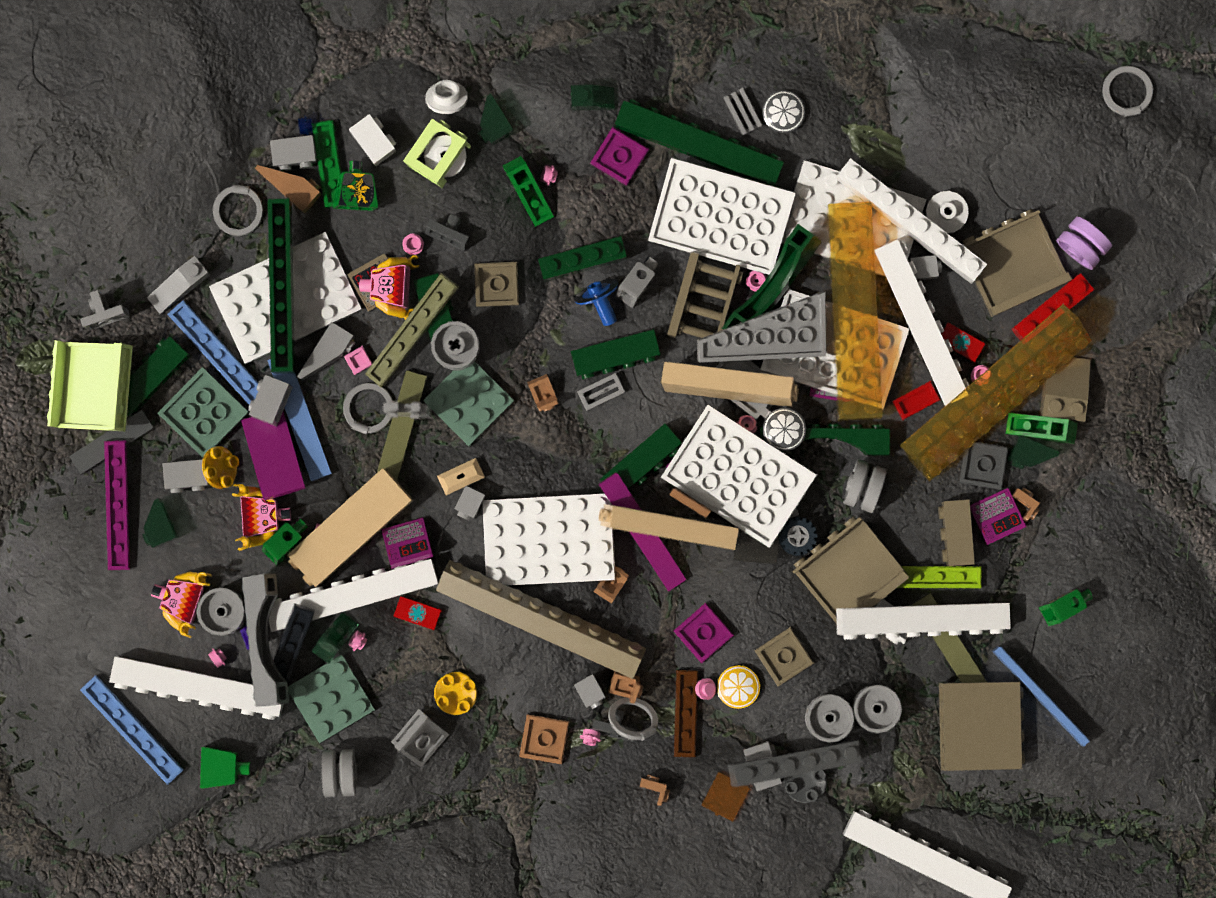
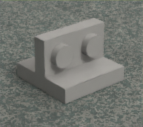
M96 290L90 293L91 299H88L92 312L95 311L96 314L81 318L80 321L83 328L91 331L129 318L130 315L128 309L122 305L109 309L105 295Z
M418 709L391 742L399 752L422 767L449 734Z

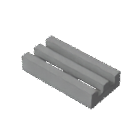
M743 88L723 98L742 136L762 127ZM739 95L742 96L756 125L753 126L738 98ZM731 99L735 100L748 129L745 130L730 101Z
M616 373L577 391L586 411L625 393ZM614 379V384L584 397V393ZM618 387V391L588 405L587 401Z

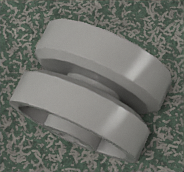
M459 321L441 325L435 331L431 341L432 353L437 362L444 368L452 371H460L470 367L477 360L480 351L479 340L474 330L467 324ZM458 343L460 349L453 350L452 345Z
M857 459L845 488L846 493L843 504L854 507L857 505L860 496H863L860 505L861 510L873 513L887 469L876 465L868 477L869 463Z
M212 589L204 594L198 603V621L211 634L221 636L233 634L241 629L246 621L244 611L245 600L241 594L232 589ZM219 608L225 609V614L223 616H221V613L218 612Z
M876 684L866 686L858 691L852 704L853 716L858 725L867 731L875 733L886 732L893 728L900 719L902 710L900 699L896 693L888 687ZM879 705L881 711L875 713L873 707Z
M832 694L820 695L813 699L806 708V727L813 736L821 741H839L846 737L852 729L854 722L853 710L849 703L839 696ZM828 714L833 715L832 722L826 721V716Z
M342 749L340 763H338V756L335 750H323L322 785L324 797H336L339 791V783L344 797L356 796L357 763L354 749Z

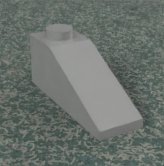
M193 256L156 288L147 299L161 315L211 275L199 259Z
M331 322L297 377L305 380L344 356L346 352L350 353L356 343L353 341L355 337Z

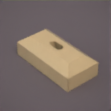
M476 458L437 476L446 496L485 478ZM465 474V477L457 479L458 475Z

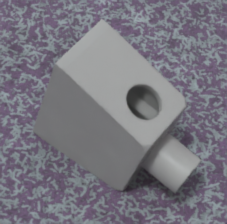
M647 257L643 264L637 262L619 286L615 297L633 309L655 276L653 270L658 263L651 257Z

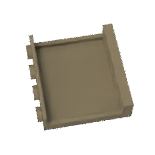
M1030 209L1020 214L1022 218L1016 221L1010 218L1002 222V227L996 230L994 227L982 231L983 236L975 239L974 236H971L962 241L964 247L987 264L975 279V284L991 318L1072 280L1069 272H1065L1039 216V210L1033 212Z
M854 516L844 523L845 529L841 532L838 530L834 531L827 537L829 542L824 546L819 543L811 550L812 555L808 559H805L803 556L794 564L796 568L792 571L794 574L796 573L831 616L836 626V608L873 607L909 578L906 571L861 516L857 519Z
M1020 682L939 683L941 770L1022 769V764L1025 763V754L1021 746V742H1024V730L1021 729L1024 710L1021 708L1020 699H1023V687L1020 686Z

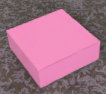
M363 346L344 356L354 375L364 371L373 364Z

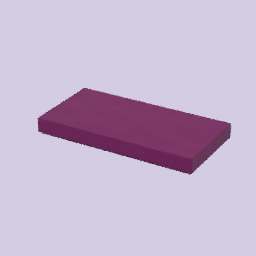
M284 411L277 427L253 417L241 420L263 500L266 501L306 489Z

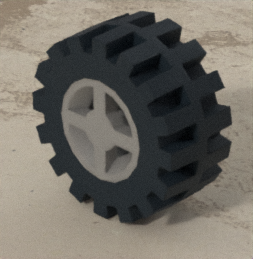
M802 517L788 519L778 535L782 549L795 556L805 555L810 552L817 542V532L813 523Z

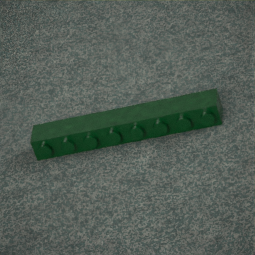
M635 100L623 101L614 124L615 128L741 177L775 186L784 163L780 161L781 158L770 153L768 156L761 154V150L756 147H743L738 140L732 138L725 140L720 138L721 134L711 130L708 133L700 130L701 127L689 122L688 125L681 123L680 118L669 115V117L663 116L660 110L652 107L645 109L640 107L641 103Z
M268 199L271 372L273 374L295 373L292 201L290 199Z

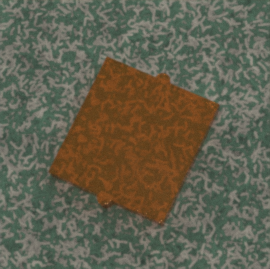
M718 772L701 806L715 812L716 816L720 815L733 822L750 788L745 785L739 787L731 786L730 777Z

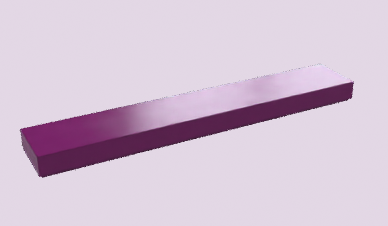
M104 441L108 570H130L127 441Z
M617 472L599 483V486L613 506L641 510ZM629 531L668 592L686 580L659 536Z

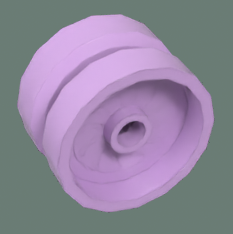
M1076 216L1069 224L1071 232L1064 231L1056 241L1075 261L1092 270L1100 261L1098 254L1105 255L1111 249L1112 244L1095 226Z

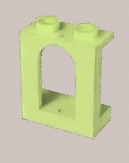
M431 119L403 161L408 167L443 188L447 182L444 179L445 175L466 146L470 149L471 145L466 141L468 137L459 131L454 133L449 130L451 126L440 120L437 122ZM438 132H444L451 136V144L435 169L432 170L418 161V158L433 136Z

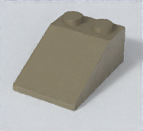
M1047 354L1039 416L1069 419L1077 423L1085 422L1089 393L1090 359Z

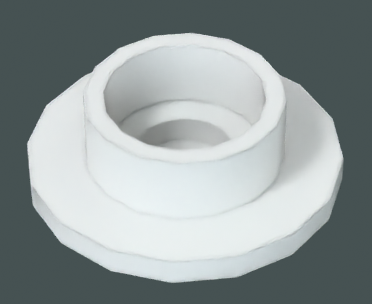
M450 80L439 81L430 87L426 93V104L431 110L440 114L458 112L465 107L468 101L466 89L459 83Z
M437 136L429 142L424 153L426 166L432 170L435 169L442 158L441 154L450 147L451 136ZM465 147L444 178L458 174L465 166L467 158Z
M943 191L934 195L926 208V217L946 233H954L961 229L966 223L969 214L968 205L964 198L958 193ZM950 208L952 213L946 215L944 209Z

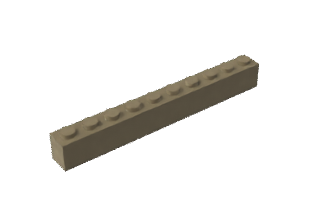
M449 560L436 591L631 679L634 678L646 651L645 647L636 642H631L616 633H611L598 625L591 624L578 616H573L558 607H553L538 598H533L518 589H513L498 580H493L480 572L473 571Z

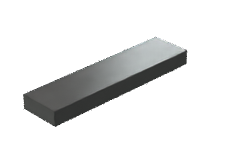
M140 410L126 420V432L108 431L69 457L80 474H84L105 460L104 441H127V445L154 429L144 411Z

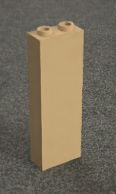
M664 362L661 383L665 392L793 407V401L797 402L798 384H795L793 377Z
M382 468L288 553L287 556L290 558L288 562L295 570L300 569L304 574L302 578L309 586H320L413 501L412 497L386 468Z
M604 504V507L599 512L601 526L733 550L736 547L739 528Z

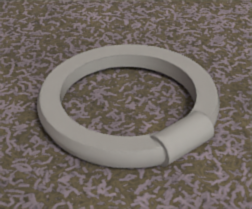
M1134 66L1118 67L1108 74L1103 83V98L1107 106L1117 114L1124 115V117L1138 115L1149 106L1153 97V85L1149 76L1141 69ZM1133 73L1143 80L1146 86V97L1142 104L1135 107L1122 108L1114 103L1110 96L1109 88L1111 81L1117 75Z
M233 184V186L222 190L213 204V217L216 224L222 231L233 236H243L253 232L263 218V203L259 195L249 186ZM231 193L249 195L256 204V217L252 224L244 229H232L221 219L220 205L223 199Z
M363 383L355 386L346 395L343 404V413L346 421L352 427L351 429L366 435L367 433L381 431L392 419V417H388L386 414L379 424L369 427L354 421L351 416V401L360 391L375 390L384 396L387 403L393 401L389 392L384 387H379L375 383Z
M625 697L614 702L609 709V722L619 735L627 739L643 741L656 733L658 716L654 708L647 702L636 698L635 704H632L630 699ZM623 705L639 706L650 716L651 726L641 732L629 731L617 722L615 712Z

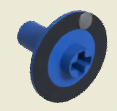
M616 279L594 282L576 294L575 303L579 305L594 303L603 325L609 326L615 323L617 318L607 296L617 289L619 283Z

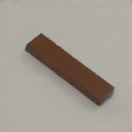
M676 670L674 757H696L697 694L695 687L698 683V671Z

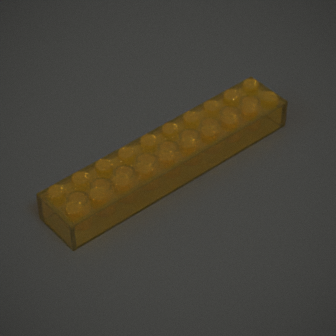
M872 203L828 204L827 227L837 421L881 419L883 415Z
M1064 304L1061 305L904 441L900 446L914 467L930 482L966 449L970 448L981 436L986 434L996 423L1004 419L1011 410L1020 405L1026 397L1036 391L1041 384L1048 378H1051L1056 371L1067 364L1071 358L1086 348L1092 340L1080 319Z

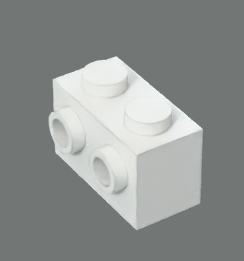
M369 114L352 126L349 131L373 164L377 166L396 152L394 148L396 142L390 134L385 136L381 130L384 127L377 117L372 118Z

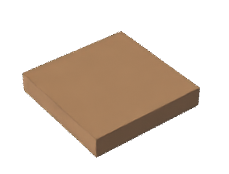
M674 487L670 493V496L707 518L711 511L709 508L677 487Z
M527 714L519 757L562 764L569 721Z

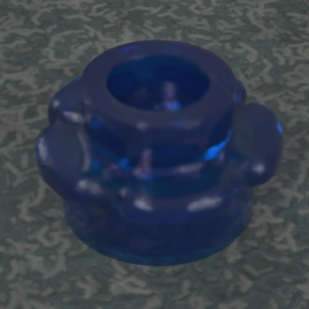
M306 115L298 118L300 135L306 134V136H309V132L313 131L311 119H307Z

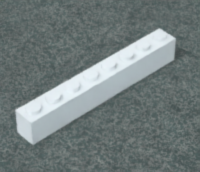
M851 158L837 175L836 179L929 252L936 255L938 259L972 284L987 265Z
M898 239L874 249L945 407L969 397L968 391L971 390L966 378L962 380L959 372L962 371L958 360H953L950 355L953 349L949 340L944 341L941 335L944 329L940 321L934 320L932 313L935 312L931 301L926 302L923 294L926 293L922 281L917 282L914 276L918 272L913 261L908 263L905 254L909 252L904 241L899 243Z
M424 559L415 562V564L403 565L387 572L383 568L373 571V576L365 578L364 574L352 577V582L346 584L341 580L331 583L332 588L324 590L323 586L310 589L311 594L304 596L302 592L290 595V600L283 602L281 598L276 599L269 617L271 632L285 629L294 603L314 609L313 621L438 585L439 582L432 559Z
M1009 603L836 608L837 635H844V639H857V635L865 634V638H878V634H886V638L899 637V633H907V637H919L920 632H928V636H941L942 631H949V635H962V631H969V634H983L982 630H990V634L1003 633V629H1010Z
M119 656L114 657L109 682L115 683V688L127 690V687L131 686L135 687V692L148 694L149 690L157 692L156 696L169 698L170 695L178 696L179 701L189 703L191 699L199 700V705L212 707V703L218 704L220 709L233 711V708L242 709V714L254 716V712L262 713V718L275 720L276 716L280 717L282 714L283 704L255 707L253 684Z
M861 809L859 813L853 811L845 827L844 836L972 898H1008L1012 889L1007 885L1009 881L999 876H996L994 879L988 876L989 871L979 866L975 870L968 866V861L960 857L954 860L948 857L950 852L939 847L936 851L929 847V842L921 838L915 841L909 838L910 833L900 828L898 832L890 829V823L882 819L876 822L870 819L871 814Z

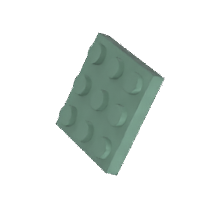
M476 362L464 370L452 371L423 400L468 446L514 402Z
M202 367L157 414L201 457H204L205 453L210 448L217 446L249 412Z
M343 654L288 686V692L319 743L375 710Z

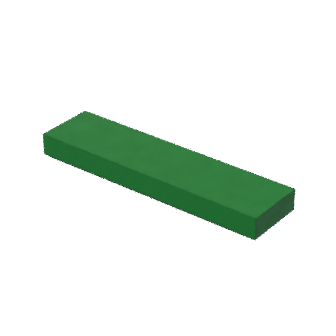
M333 120L312 123L325 208L333 207L338 177L342 173Z

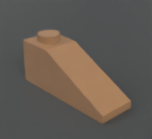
M260 165L255 167L266 180L286 198L290 199L304 214L322 195L318 191L321 187L312 179L307 181L303 177Z

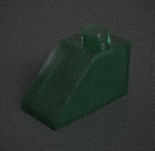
M571 85L572 111L615 109L614 87Z
M490 93L486 98L480 122L482 131L479 133L485 143L489 141L493 146L514 132Z
M1019 435L1008 460L1012 461V466L1023 470L1024 467L1029 468L1057 457L1060 452Z
M155 499L143 527L145 533L142 534L146 545H151L152 548H157L178 538L162 499Z
M342 612L321 636L312 652L330 664L359 627V624Z

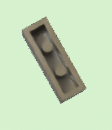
M970 501L941 502L942 506H938L939 519H943V528H940L941 541H945V549H942V561L946 562V566L975 564Z

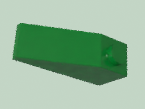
M522 156L503 165L502 167L534 226L536 227L554 217Z
M1009 413L1005 434L1075 444L1078 423L1069 419Z

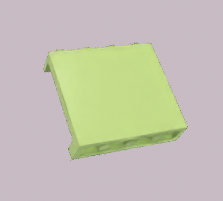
M55 340L53 368L51 370V390L49 392L50 403L47 414L48 426L126 432L133 346L122 343H76Z

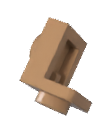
M547 374L527 382L539 411L551 410L555 405L559 404Z
M1018 488L1013 492L1012 497L1029 508L1022 519L1024 521H1028L1029 518L1033 520L1040 510L1037 508L1040 503L1032 498L1033 493L1025 488H1022V490Z
M615 566L616 580L600 581L594 593L612 604L629 575L623 569Z
M614 671L608 691L611 694L629 698L630 703L635 704L636 698L641 697L643 686L640 684L638 676H634L631 679Z
M647 775L646 778L642 777L640 787L660 792L657 805L661 806L662 802H667L670 790L666 789L667 784L659 782L660 778L652 775Z

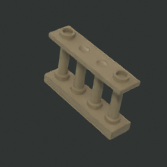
M691 252L667 336L675 338L677 333L681 334L682 332L703 338L714 334L710 331L685 325L683 321H680L682 313L687 314V312L720 321L717 332L721 331L735 284H740L743 272L739 271L740 265H736L733 272L702 263V260L698 259L699 254ZM702 271L732 280L729 292L697 284L695 280H692L694 272ZM694 291L726 300L723 313L690 304V301L686 300L688 292L693 293Z

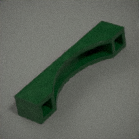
M797 224L786 239L779 259L767 279L749 300L732 313L722 329L724 330L772 311L822 241Z
M807 424L805 438L802 441L819 438L836 439L854 446L866 456L890 455V429H884V425H872V429H863V425H850V429L841 428L840 424H830L829 428H820V424ZM760 428L759 438L767 443L763 435V428Z

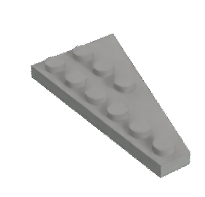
M819 292L698 339V362L826 356L825 292Z

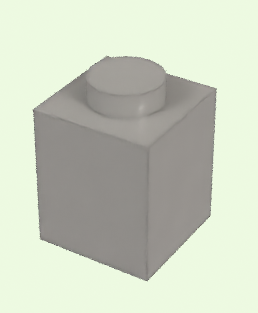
M936 255L910 258L909 262L913 261L918 272L914 274L917 281L936 279L939 277V273H942L941 261L937 260Z
M465 486L455 506V510L459 511L457 515L468 521L470 517L475 519L486 495Z
M593 674L574 684L586 708L591 706L594 709L603 704L602 699L605 698V695Z

